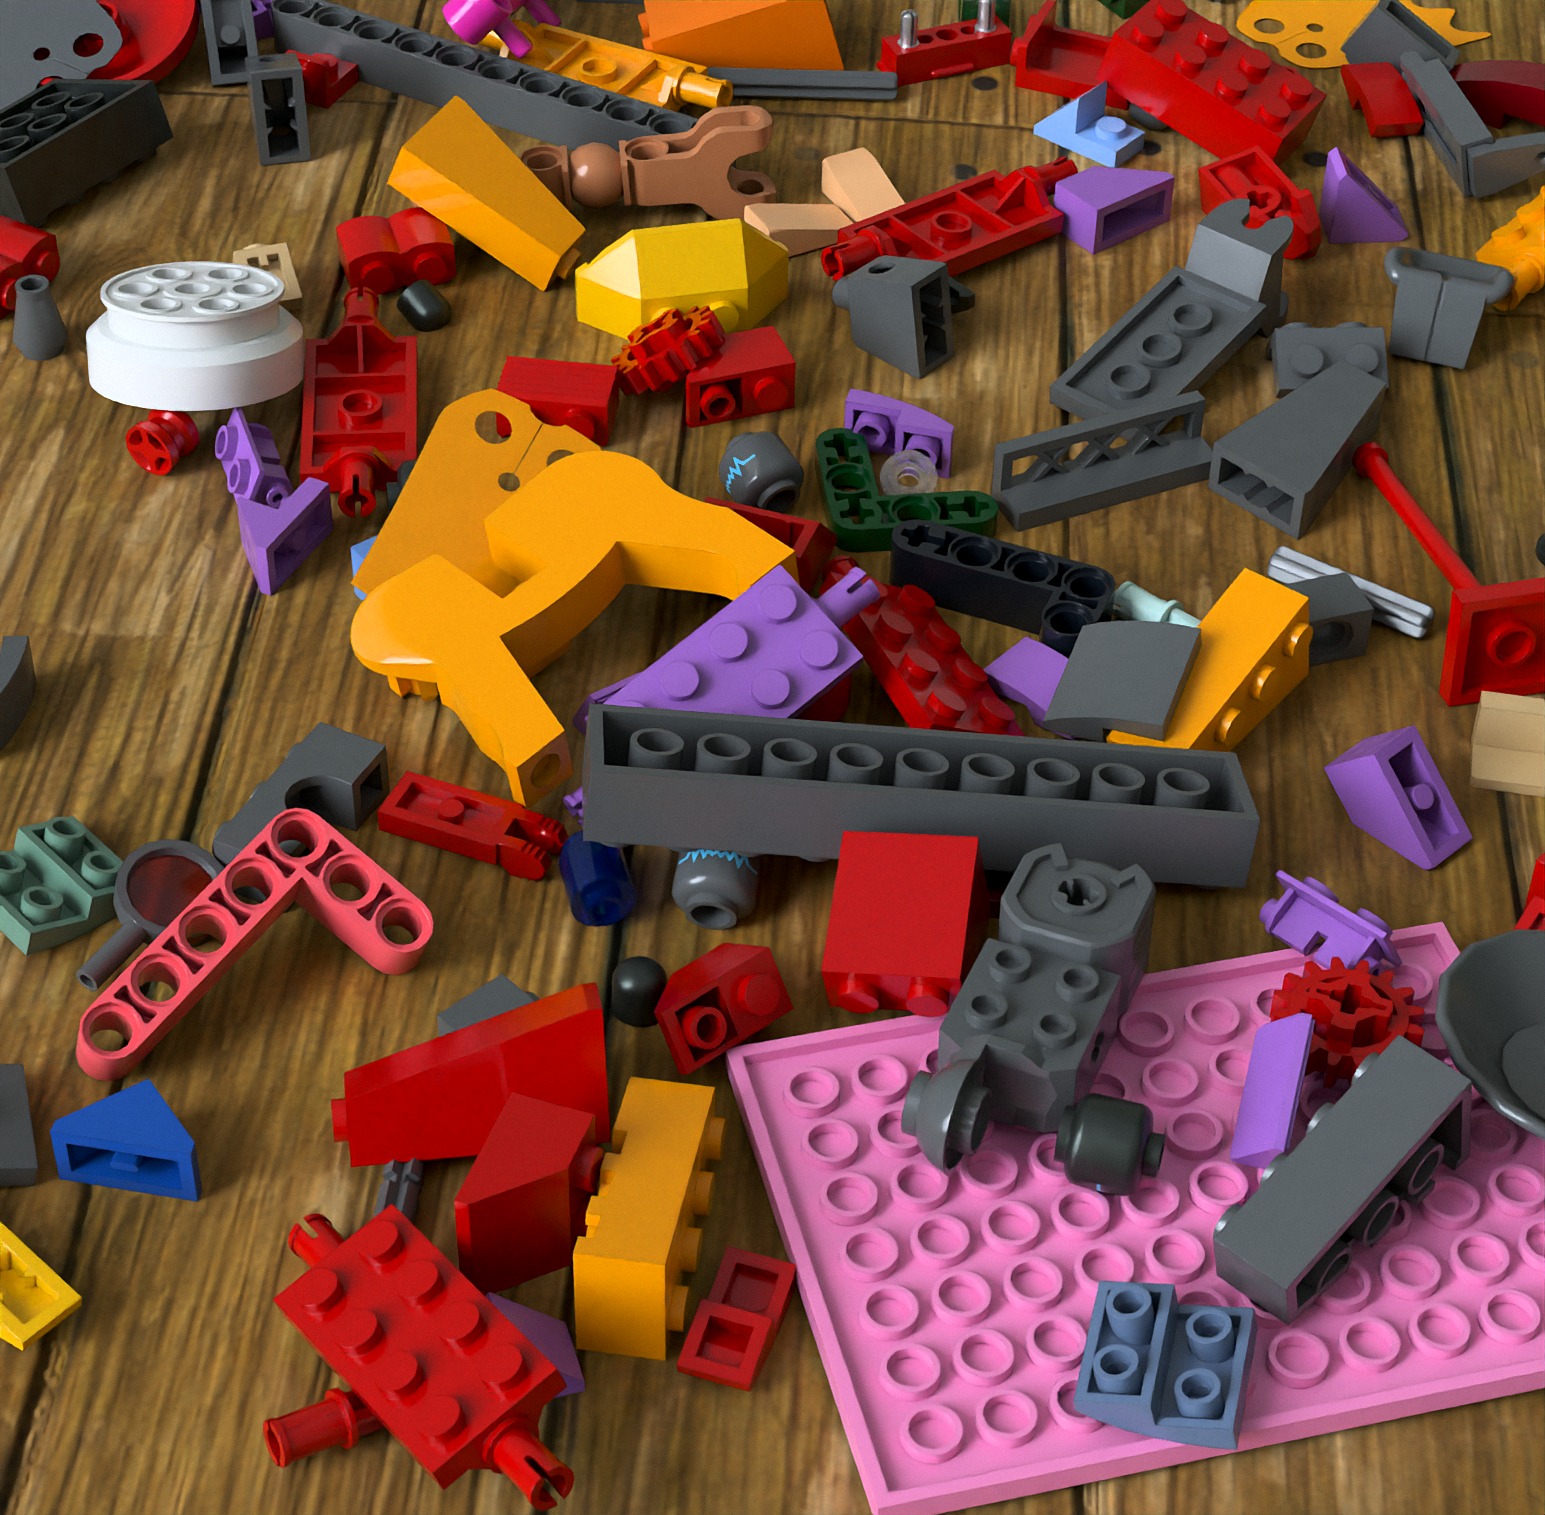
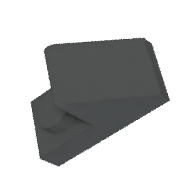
M200 0L206 40V56L212 87L247 84L245 58L258 56L251 0Z

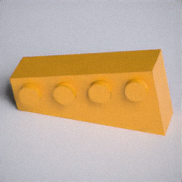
M1244 568L1196 627L1201 628L1202 645L1164 742L1112 730L1107 736V743L1230 752L1309 674V644L1313 636V627L1309 625V597Z
M630 1076L613 1128L612 1153H605L600 1168L598 1196H591L586 1211L585 1225H588L586 1237L578 1236L573 1251L576 1349L666 1361L672 1331H685L689 1314L691 1289L688 1286H682L684 1273L698 1272L702 1252L703 1229L694 1227L697 1215H710L715 1188V1173L707 1172L709 1160H722L726 1139L727 1119L715 1117V1087Z

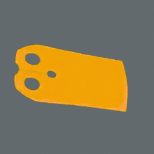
M492 388L471 393L452 402L439 415L393 509L351 584L368 595L381 583L438 553L503 599L522 582L493 563L483 519L547 467V459L551 453L557 450H567L576 454L586 451H601V448L566 424L560 427L541 422L532 413L529 404ZM487 411L501 413L511 423V437L500 444L486 442L476 432V418ZM509 472L514 474L515 472L520 481L519 488L512 492L505 491L499 485V476L503 473Z

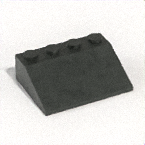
M54 79L1 109L0 216L9 217L35 228L48 221L47 214L57 208L68 207L82 201L86 197L84 193L86 190L95 185H103L115 181L121 177V169L131 163L143 162L154 157L158 153L156 148L174 137L154 81Z

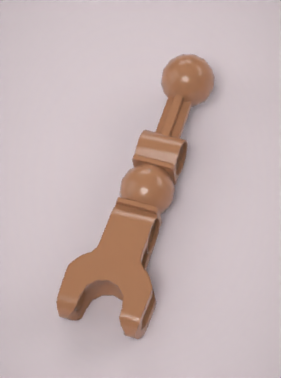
M746 105L713 108L704 114L695 126L687 132L643 136L627 142L619 140L620 152L608 144L592 142L577 147L569 156L567 145H561L560 147L550 145L534 146L524 150L519 155V159L568 211H573L572 199L583 207L599 209L613 205L624 194L625 206H631V204L657 206L693 203L702 207L707 214L716 219L740 218L744 220L745 206L760 203L776 204L777 202L776 188L770 177L763 172L737 170L731 165L740 156L764 150L771 141L773 119L765 109L759 106ZM410 200L413 207H420L418 204Z

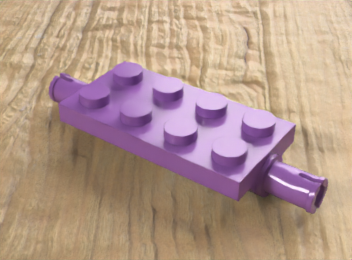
M779 564L603 704L795 719L861 666L864 656L840 631V628L868 605L880 599V593L871 578L865 584H862L861 580L866 577V573L860 568L854 567L849 571L848 575L819 598L814 599L809 597ZM586 716V717L584 718V727H585V728H587V719H588V716ZM581 786L562 800L573 818L577 815L581 817L578 820V824L583 828Z

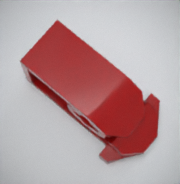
M1259 145L1198 168L1201 209L1206 215L1227 201L1238 198L1249 199V222L1244 227L1257 229L1270 219L1287 215L1293 221V237L1290 245L1283 252V258L1291 260L1300 258L1303 260L1316 255L1322 242L1321 224L1312 193L1307 188L1299 190Z

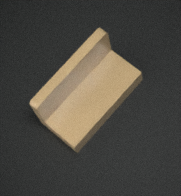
M1481 691L1471 738L1469 784L1472 787L1545 797V699Z

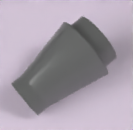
M41 275L24 276L17 280L15 284L17 296L13 343L27 359L44 361L55 358L64 350L68 331L51 294L48 279Z

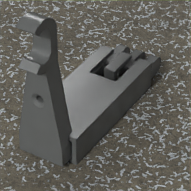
M1407 51L1400 55V67L1403 70L1401 76L1407 83L1424 122L1420 130L1465 198L1473 195L1475 199L1497 193L1545 171V132L1494 139L1493 144V136L1440 58L1424 62L1419 53L1415 51Z

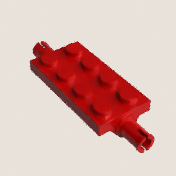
M1063 156L1037 168L1031 165L1013 171L1007 177L994 169L838 229L837 245L828 246L822 251L821 263L828 277L833 276V280L837 281L843 276L850 275L877 257L888 255L947 263L948 276L959 275L961 272L988 261L996 260L1003 255L1061 233L1064 213L1051 206L1047 197L1055 194L1056 182L1077 174V167L1071 159L1067 160V157Z
M358 287L347 292L344 297L345 317L329 338L306 339L300 482L302 484L308 477L329 483L330 493L340 492L338 496L339 509L345 515L354 518L356 502H361V517L371 514L376 506L375 490L386 491V482H397L399 465L406 460L418 459L417 336H393L383 327L378 319V295L367 287H363V301H358Z
M841 555L833 558L825 565L822 571L824 583L819 589L821 595L848 575L851 569L854 567L859 568L853 557L850 556L848 559L846 555ZM868 575L861 580L862 584H865L871 578L880 593V599L868 605L842 627L858 651L864 656V660L910 728L1026 737L1015 722V714L1012 709L1000 701L988 684V676L985 671L971 660L960 644L961 637L945 623L934 607V599L926 591L913 585H905L901 588L883 584Z
M390 1204L347 1240L323 1214L314 1213L303 1217L306 1223L318 1234L314 1239L296 1223L289 1234L288 1245L290 1250L300 1257L311 1269L274 1297L273 1301L287 1321L356 1394L444 1491L468 1470H491L494 1473L506 1474L527 1497L528 1502L537 1510L545 1511L558 1505L555 1499L542 1487L544 1480L565 1499L573 1488L574 1473L569 1466L561 1462L540 1441L538 1429L543 1407L568 1387L559 1370L393 1204Z

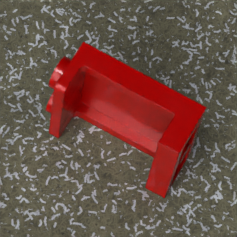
M1046 0L1038 14L1030 16L1023 37H1016L1013 43L1010 64L1016 67L1015 86L1075 99L1101 84L1095 80V76L1112 37L1058 26L1055 22L1057 1ZM1107 87L1105 106L1127 110L1130 106L1129 101Z

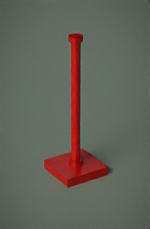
M1368 442L1358 447L1352 457L1354 468L1361 476L1371 479L1454 589L1452 591L1439 694L1448 707L1477 703L1480 701L1481 691L1519 696L1544 693L1545 577L1482 586L1388 465V454L1383 447L1376 442Z

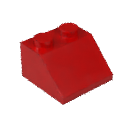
M511 1092L454 1200L459 1271L484 1296L489 1292L494 1294L572 1265L573 1251L578 1236L586 1237L588 1225H585L586 1211L591 1196H598L597 1183L604 1159V1149L596 1146L595 1114Z

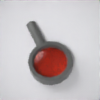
M163 839L149 842L128 854L118 870L113 897V905L122 926L76 972L78 981L86 989L93 992L97 991L143 943L150 945L224 870V867L209 851L188 841ZM205 933L193 934L187 938V942L191 947H195L212 936Z

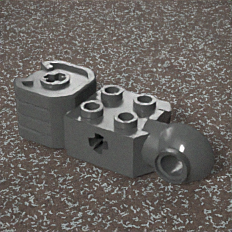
M1061 843L1035 849L1023 856L1001 897L998 940L987 939L939 1028L937 1072L933 1074L920 1070L916 1074L903 1107L901 1118L902 1133L916 1137L923 1154L944 1175L948 1176L955 1171L964 1154L973 1156L982 1143L989 1119L1010 1126L1020 1125L1043 1133L1059 1131L1066 1105L1077 1107L1082 1097L1089 1093L1116 1037L1118 1016L1127 1012L1148 968L1156 888L1150 876L1140 865L1134 864L1119 871L1105 863L1090 859L1066 858Z

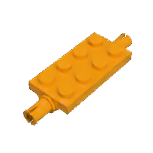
M516 19L511 20L533 45V49L522 59H518L493 30L478 43L481 46L500 50L499 56L675 112H678L681 106L686 105L688 102L711 109L726 107L730 105L733 97L731 81L708 77V67L545 23H540L533 28L530 23Z
M1545 185L1541 187V193L1532 202L1517 209V215L1507 225L1493 231L1491 234L1492 238L1475 253L1478 262L1509 268L1518 276L1517 285L1503 299L1493 304L1499 310L1506 311L1508 307L1510 310H1513L1528 293L1538 292L1545 285Z

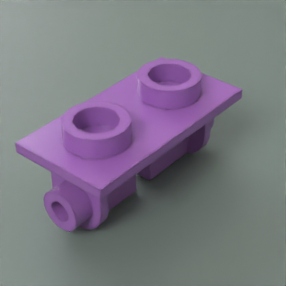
M241 407L233 408L227 426L222 425L215 441V454L217 459L221 460L225 470L228 490L230 493H233L236 503L238 498H245L273 508H279L281 502L287 496L292 495L293 487L284 467L279 465L281 459L273 441V435L270 429L264 425L247 423Z
M1282 870L1277 872L1276 876L1285 893L1279 901L1274 898L1268 900L1260 911L1259 920L1265 924L1267 934L1277 938L1305 956L1319 938L1323 937L1326 941L1313 958L1316 963L1326 969H1330L1332 957H1339L1344 963L1345 969L1354 970L1361 960L1369 962V974L1377 977L1383 971V964L1380 962L1382 958L1398 968L1403 963L1390 939L1393 931L1375 914L1363 908H1360L1356 914L1337 904L1339 902L1337 896L1314 878L1306 877L1303 882H1300Z

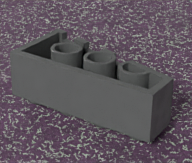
M1399 1034L1381 1054L1377 1052L1369 1054L1357 1068L1352 1078L1351 1087L1336 1104L1327 1102L1314 1114L1307 1127L1306 1137L1290 1154L1282 1152L1270 1162L1261 1177L1259 1189L1243 1206L1240 1204L1232 1205L1219 1219L1212 1236L1216 1275L1289 1326L1348 1270L1353 1258L1352 1246L1360 1242L1364 1246L1373 1247L1389 1232L1391 1221L1399 1203L1403 1199L1416 1207L1434 1190L1435 1181L1431 1178L1442 1163L1455 1171L1470 1157L1472 1081Z

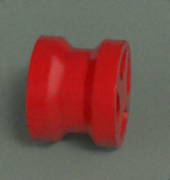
M156 409L149 412L147 421H140L130 428L125 437L126 446L132 458L144 470L155 475H165L176 467L179 457H185L192 453L200 442L196 424L185 411Z

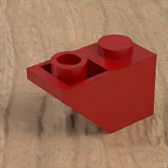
M773 325L721 336L723 342L711 348L714 353L709 357L700 359L697 367L686 376V424L689 429L795 408L796 362Z
M723 943L671 974L654 1013L679 1074L688 1075L794 1008L769 947Z

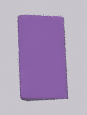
M1301 1012L1264 1024L1258 1028L1255 1034L1230 1150V1158L1235 1163L1266 1169L1277 1155L1282 1152L1289 1153L1315 1025L1312 1014Z

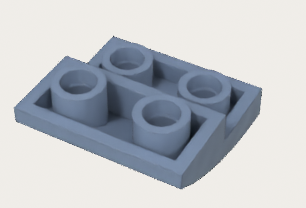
M1099 1281L1073 1400L1075 1411L1103 1423L1153 1438L1195 1446L1237 1450L1258 1329L1254 1308L1178 1304L1174 1284Z

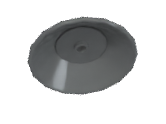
M1514 929L1469 944L1441 974L1435 1021L1455 1068L1472 1081V1086L1499 1114L1545 1141V930Z

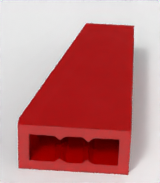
M597 983L577 985L344 1072L345 1098L331 1099L334 1142L349 1141L351 1167L388 1164L393 1159L399 1163L409 1162L413 1157L422 1161L478 1155L511 1092L595 1114L596 1144L611 1142L603 1008Z

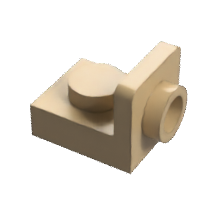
M286 242L273 245L255 243L243 250L233 251V263L263 269L281 279L284 284V296L279 301L280 306L287 311L302 307V294Z

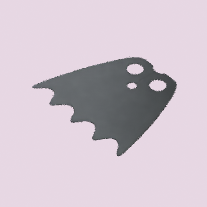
M0 0V110L36 90L39 82L49 76H59L63 79H86L93 70L104 67L112 60L122 46V36L115 22L96 0ZM94 33L103 38L104 45L102 49L93 56L82 57L73 51L74 42L82 35ZM39 48L50 50L49 57L42 61L35 60L33 54Z

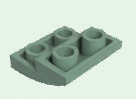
M74 816L55 817L47 822L19 827L14 850L0 851V931L27 956L69 942L103 925L117 916L113 905L117 873L123 861ZM137 874L134 875L129 885V896L132 905L145 896L148 885Z

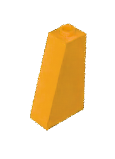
M455 95L401 147L387 184L543 292L558 276L566 280L573 273L583 256V253L578 251L577 248L586 229L460 97Z

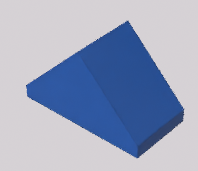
M146 1079L55 1120L50 1130L59 1179L196 1202L200 1198L202 1185L195 1142L150 1079Z

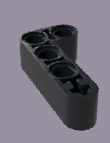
M907 520L898 524L892 532L890 585L901 588L905 585L919 587L934 599L935 606L1037 634L1039 635L1040 643L1052 648L1068 659L1082 626L1112 621L1116 582L1114 577L1104 569L927 520Z

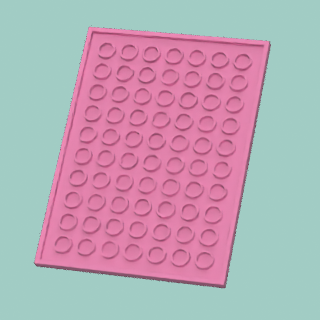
M1443 922L1392 930L1393 934L1390 939L1403 963L1398 968L1382 958L1380 961L1383 964L1382 973L1388 970L1394 972L1395 976L1392 987L1394 989L1412 987L1415 991L1412 1006L1424 1008L1425 1015L1422 1028L1425 1031L1421 1049L1459 1072L1454 1066L1436 1024L1435 1015L1439 978L1459 956L1460 952ZM1323 943L1315 944L1306 956L1290 948L1144 974L1127 1012L1118 1016L1116 1037L1089 1093H1098L1148 1106L1154 1117L1153 1132L1166 1135L1157 1178L1143 1175L1138 1189L1128 1196H1119L1070 1183L1065 1176L1064 1164L1054 1161L1058 1131L1043 1133L1020 1125L1010 1126L990 1119L979 1149L973 1156L964 1154L953 1173L946 1176L930 1163L921 1151L916 1137L902 1133L901 1118L907 1093L916 1074L920 1070L933 1074L937 1072L939 1028L947 1013L939 1017L905 1016L741 1045L725 1051V1068L789 1262L796 1266V1284L873 1515H937L1545 1388V1141L1499 1114L1472 1086L1470 1157L1455 1171L1442 1163L1431 1178L1435 1181L1434 1190L1416 1207L1403 1199L1399 1203L1391 1221L1389 1232L1373 1247L1364 1246L1360 1242L1352 1246L1353 1258L1348 1270L1288 1326L1216 1275L1212 1236L1222 1215L1234 1204L1243 1206L1259 1189L1260 1180L1265 1171L1262 1168L1235 1163L1230 1158V1150L1255 1034L1259 1027L1270 1023L1271 1018L1269 1016L1274 991L1282 990L1284 976L1288 972L1302 977L1305 962L1308 961L1314 962L1322 970H1327L1316 963L1313 958ZM1315 1070L1312 1074L1304 1077L1288 1154L1306 1137L1307 1127L1318 1109L1327 1102L1336 1104L1351 1087L1348 1079L1338 1078L1336 1084L1330 1089L1324 1087L1323 1073ZM1099 1281L1174 1284L1178 1304L1254 1308L1258 1329L1237 1450L1209 1448L1153 1438L1103 1423L1075 1411L1073 1400Z

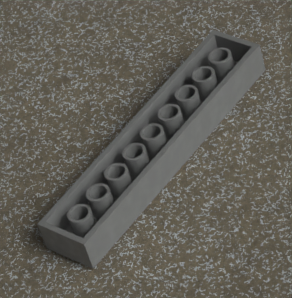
M589 703L582 765L583 841L600 842L603 845L616 848L635 844L663 846L677 852H693L698 849L733 851L745 857L775 854L799 856L808 861L823 862L830 859H839L843 831L979 837L984 870H996L1009 876L1014 875L1026 853L1044 846L1061 843L1066 858L1090 859L1105 863L1119 871L1138 864L1147 872L1154 884L1157 882L1191 884L1205 890H1215L1221 887L1245 888L1260 818L1236 753Z

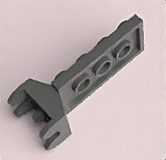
M1233 199L1213 209L1197 225L1185 269L1175 265L1050 386V403L1088 420L1188 392L1198 391L1254 334L1267 339L1274 329L1284 322L1288 313L1289 299L1288 295L1281 290L1283 252L1288 248L1293 237L1292 219L1285 215L1268 220L1260 228L1249 229L1244 227L1249 222V199ZM1135 427L1124 430L1119 436L1130 440L1139 429Z

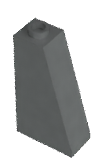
M1341 359L1215 441L1208 489L1298 540L1306 534L1353 466L1352 457L1356 449L1368 443L1378 430L1386 383Z

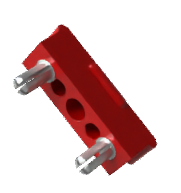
M979 0L977 19L917 30L918 13L911 9H908V11L904 10L901 13L900 34L882 37L881 60L877 62L876 67L880 72L896 73L899 87L1007 65L1010 63L1012 32L995 15L996 0Z

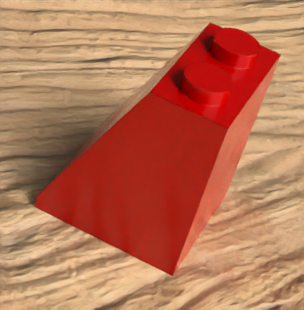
M843 831L821 968L830 1007H842L847 1011L860 1014L871 1013L877 1009L911 1011L923 1017H939L948 1013L983 948L989 923L990 904L979 837Z

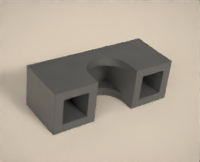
M319 722L302 742L292 746L285 761L267 781H262L256 786L249 801L230 821L224 822L219 827L213 839V856L225 869L275 816L284 810L293 808L308 809L319 815L327 823L336 824L357 832L390 793L386 745ZM288 840L279 844L283 852L291 857L301 858L311 854L308 847L300 841ZM243 886L233 891L237 895L258 903H263L267 900L265 895L255 887ZM294 901L284 913H287L296 902Z

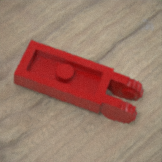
M410 771L405 772L377 811L378 825L381 831L493 865L500 863L510 875L518 878L526 877L528 881L531 879L535 882L537 879H543L552 864L547 853L552 855L554 853L559 854L570 837L567 835L564 824H560L559 820H554L552 817L546 818L543 814L526 810L522 804Z

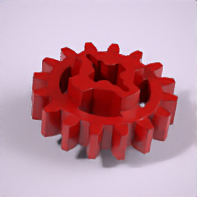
M694 306L685 314H682L678 309H671L665 311L660 317L635 328L627 336L631 343L624 345L621 348L623 353L611 359L613 363L611 366L619 367V388L624 395L627 396L634 392L635 396H637L649 387L652 391L655 390V392L667 391L674 384L685 379L688 373L697 367L700 359L711 356L714 353L711 348L723 342L721 336L726 333L714 311L709 306H705L700 310L698 306Z
M1332 957L1330 969L1322 970L1314 962L1308 961L1305 962L1302 977L1288 972L1284 976L1282 990L1274 991L1269 1016L1271 1018L1270 1022L1301 1012L1312 1014L1315 1025L1305 1076L1312 1074L1316 1070L1324 1074V1087L1331 1089L1336 1084L1338 1078L1348 1079L1351 1086L1352 1078L1361 1062L1373 1052L1381 1054L1398 1034L1421 1048L1425 1031L1422 1028L1425 1011L1423 1007L1412 1006L1415 993L1413 988L1402 987L1394 989L1392 986L1395 973L1388 970L1377 977L1369 974V962L1361 960L1356 965L1355 970L1345 969L1344 963L1339 957Z

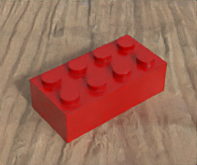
M1150 0L1114 32L1095 76V80L1100 83L1107 81L1108 88L1220 159L1259 145L1278 167L1305 141L1327 97V94L1314 87L1309 80L1293 74L1271 60L1265 52L1254 49L1234 37L1220 24L1210 22L1188 8L1182 0Z

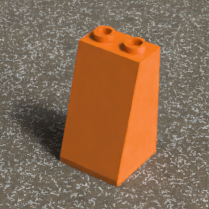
M644 0L646 12L638 14L644 36L642 39L644 50L705 67L845 71L826 0Z

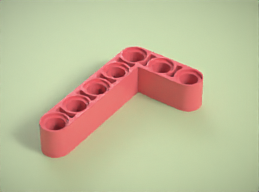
M302 808L284 810L272 819L86 1010L80 1020L76 1046L78 1064L87 1075L96 1080L113 1081L129 1074L294 901L371 966L384 974L390 975L408 973L419 964L433 932L434 922L431 912L420 899L319 815ZM288 840L300 841L308 847L311 854L301 858L291 857L283 852L279 844ZM338 883L351 884L361 892L362 898L356 901L342 900L333 893L331 886ZM243 886L255 887L265 895L267 900L256 905L245 904L234 895L233 891ZM389 926L403 927L413 936L414 942L407 945L395 944L388 940L382 929ZM198 933L210 934L219 941L221 948L210 953L199 952L190 946L187 938ZM160 981L169 985L174 991L175 996L167 1001H151L141 993L139 987L146 982ZM106 1029L115 1030L125 1037L128 1045L114 1052L103 1051L96 1047L91 1037L98 1031Z

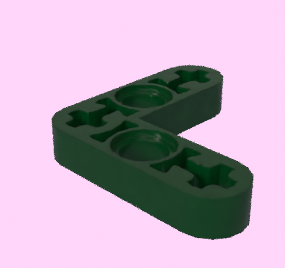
M834 428L820 433L816 438V476L827 527L837 534L835 546L839 549L855 553L891 551L893 529L902 523L901 520L905 519L927 520L990 538L996 535L998 504L990 495L980 491L967 490L879 496L867 442L861 434L853 433V430L847 428ZM838 456H844L845 461L848 462L838 463ZM854 487L860 489V491L844 492L836 488ZM858 516L859 524H853L849 517Z

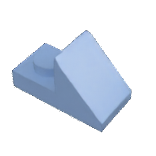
M1107 81L1075 98L1035 124L1033 134L1113 168L1119 167L1143 150L1145 138L1144 131L1126 124L1120 118L1104 114Z

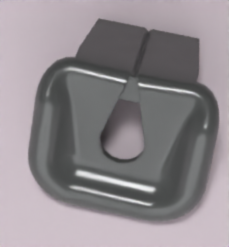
M1409 247L1391 248L1385 255L1384 267L1388 278L1398 288L1388 353L1465 369L1485 307L1503 299L1517 285V274L1509 268Z

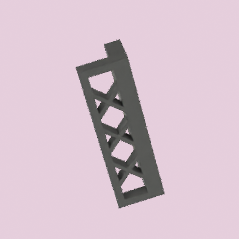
M1196 390L995 444L991 497L995 499L998 509L1015 530L1021 532L1207 480L1210 475L1213 449L1201 437L1206 399ZM1184 414L1182 430L1164 435L1159 434L1173 417ZM1135 427L1139 429L1124 446L1113 449L1109 447L1124 430ZM1083 441L1089 443L1075 459L1065 462L1059 460L1073 444ZM1032 455L1038 457L1024 473L1012 476L1013 460Z

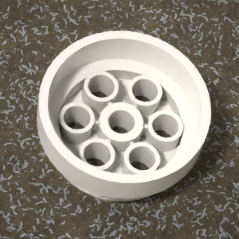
M174 262L126 271L112 277L101 287V301L107 307V311L87 330L86 344L90 384L95 391L106 398L131 406L156 410H219L270 400L292 390L303 380V327L297 318L279 305V301L284 296V284L280 278L268 271L252 266L226 262Z

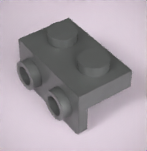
M1295 322L1286 324L1281 328H1275L1267 344L1266 359L1273 360L1276 398H1283L1341 359L1386 383L1384 397L1389 390L1384 327H1367L1361 322H1346L1331 328H1313L1311 324Z

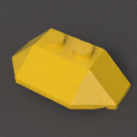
M740 218L631 230L605 248L592 262H585L575 269L576 316L578 321L629 340L627 336L635 328L660 317L667 310L678 309L682 314H685L694 306H698L699 310L709 306L724 328L725 334L751 330L788 297L789 251L784 244L779 241L775 242L765 233Z

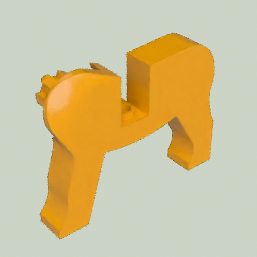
M612 451L580 452L561 458L546 467L483 519L493 563L522 582L514 591L502 599L437 553L381 583L367 595L353 618L351 644L359 661L372 671L387 675L390 688L401 698L411 693L421 695V699L428 702L435 700L439 691L442 705L449 707L458 715L480 750L498 763L506 772L513 800L524 805V809L528 810L574 774L565 730L530 682V679L572 648L570 640L586 628L613 601L625 584L717 594L733 601L779 564L799 584L795 550L728 507L705 503L675 491L665 484L651 467L634 457Z

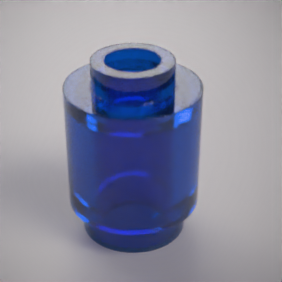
M583 830L571 835L563 844L558 865L574 918L582 924L595 927L609 926L622 920L632 911L636 903V892L622 847H609L600 842L583 841Z

